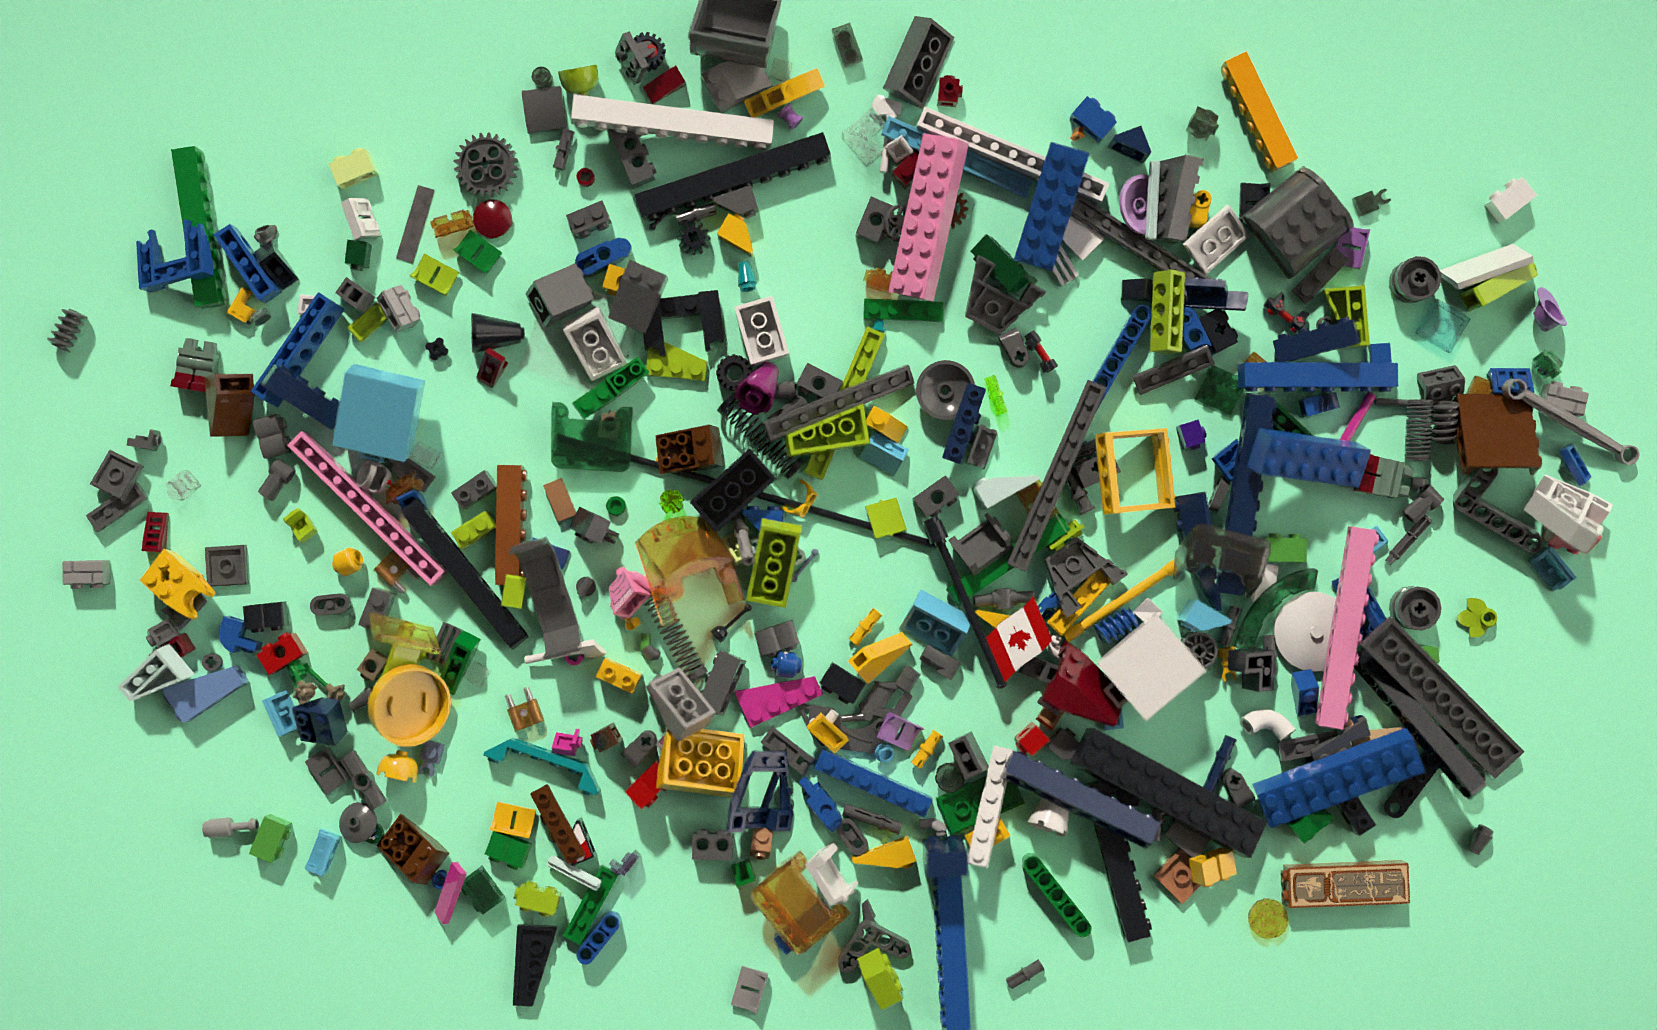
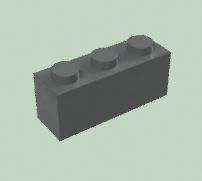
M721 650L713 659L714 666L705 678L706 685L700 693L715 710V715L724 716L747 661Z

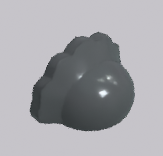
M263 225L257 228L254 238L261 244L273 241L278 233L277 226Z

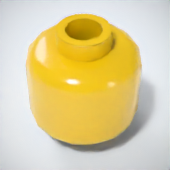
M348 547L334 554L332 567L340 575L349 576L361 569L364 562L363 556L359 550Z

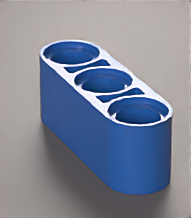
M608 912L583 942L576 954L579 963L584 965L590 964L614 935L622 920L618 912ZM607 918H614L616 925H608ZM597 933L602 934L604 941H596L594 935ZM582 950H589L592 954L591 957H584Z

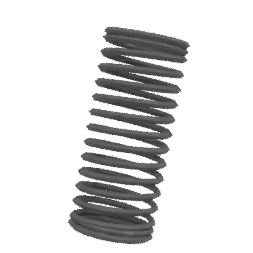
M1410 399L1407 400V404L1429 406H1407L1406 408L1426 410L1406 411V413L1429 415H1407L1406 417L1426 419L1406 420V422L1428 424H1406V426L1426 428L1405 430L1428 433H1406L1405 435L1426 437L1405 439L1428 442H1405V444L1427 445L1423 447H1405V449H1423L1428 451H1405V453L1427 455H1405L1404 459L1429 461L1431 460V454L1427 452L1432 450L1429 449L1431 445L1428 443L1432 442L1429 440L1432 436L1428 434L1432 433L1429 431L1432 427L1428 425L1433 424L1429 422L1432 420L1429 416L1433 415L1429 413L1433 411L1429 407L1433 406V400Z

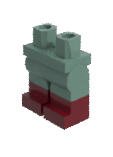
M185 338L183 348L178 347L179 354L176 360L174 379L171 380L170 386L206 393L204 377L218 374L221 355L217 354V343L204 341L203 351H197L199 340Z
M1370 454L1359 488L1354 487L1353 491L1388 498L1408 497L1410 487L1400 484L1402 478H1412L1414 468L1406 466L1405 462Z

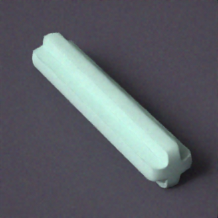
M554 855L548 859L547 865L552 869L595 891L600 887L601 880L568 864Z

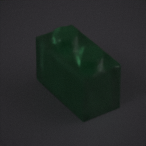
M483 865L465 877L461 891L465 896L471 898L473 908L477 912H481L482 915L505 898V895Z

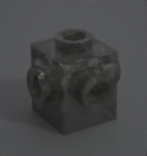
M1197 106L1185 131L1193 134L1198 139L1207 141L1210 135H1215L1219 124H1217L1219 116L1212 110H1205Z

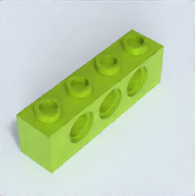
M1170 269L1153 273L1150 352L1160 354L1182 352L1185 272Z

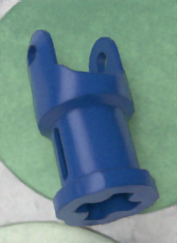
M1055 590L1038 605V608L1042 607L1040 613H1042L1044 620L1049 619L1059 609L1058 606L1060 604Z

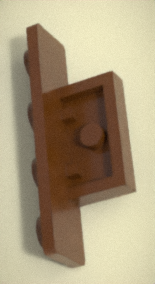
M546 784L531 792L530 795L540 812V819L544 825H547L552 841L557 843L566 862L570 864L584 856L585 851L549 785Z

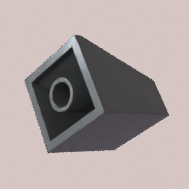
M576 263L534 280L525 294L544 329L590 305L594 299L593 290L590 286H587L584 274L580 268L578 269Z

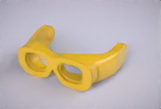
M800 479L799 482L807 488L806 502L794 510H788L787 507L783 506L781 509L790 515L803 518L815 501L818 493L814 491L810 484Z

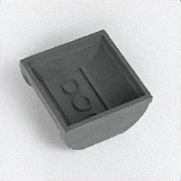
M699 0L688 32L690 54L728 60L740 64L744 63L766 69L774 42L782 0Z
M1301 166L1240 217L1288 279L1295 277L1303 268L1354 227L1350 213L1327 183L1318 174L1305 166Z

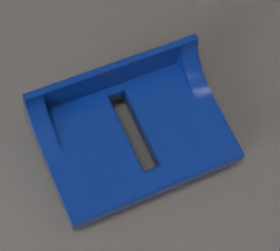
M1490 368L1486 374L1491 379L1493 394H1503L1502 386L1505 381L1510 379V376H1512V379L1523 380L1527 385V390L1534 393L1530 368ZM1514 382V388L1510 387L1511 394H1517L1519 391L1518 384Z

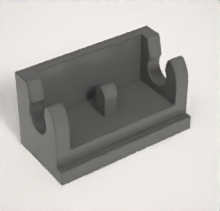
M981 424L978 426L966 460L967 464L985 469L998 433L997 430L989 429Z

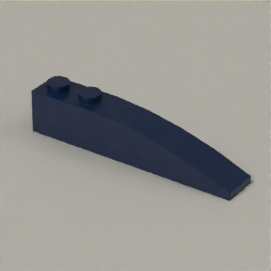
M1206 491L1176 496L1175 508H1173L1178 516L1176 529L1177 532L1181 533L1189 564L1212 609L1222 611L1219 585L1214 581V579H1217L1218 572L1217 567L1212 563V559L1216 555L1215 548L1210 543V538H1213V530Z

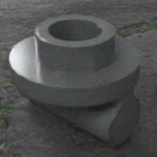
M588 576L580 578L576 583L577 594L582 597L592 595L596 590L595 581Z

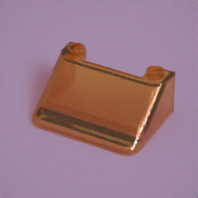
M801 850L780 863L751 893L753 903L796 954L805 953L851 914L846 906L842 904L834 905L829 909L801 873L807 868L805 866L807 859Z

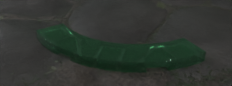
M1316 568L1296 571L1281 578L1267 588L1246 613L1239 627L1234 647L1237 649L1255 648L1259 632L1263 626L1262 622L1268 613L1271 614L1287 596L1315 589L1318 570Z

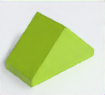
M506 574L501 606L522 608L527 577Z

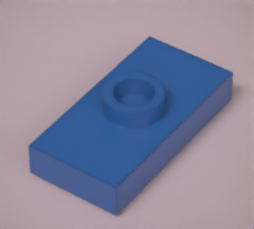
M1570 443L1559 451L1565 461L1566 469L1572 473L1578 486L1585 484L1592 476L1574 444Z

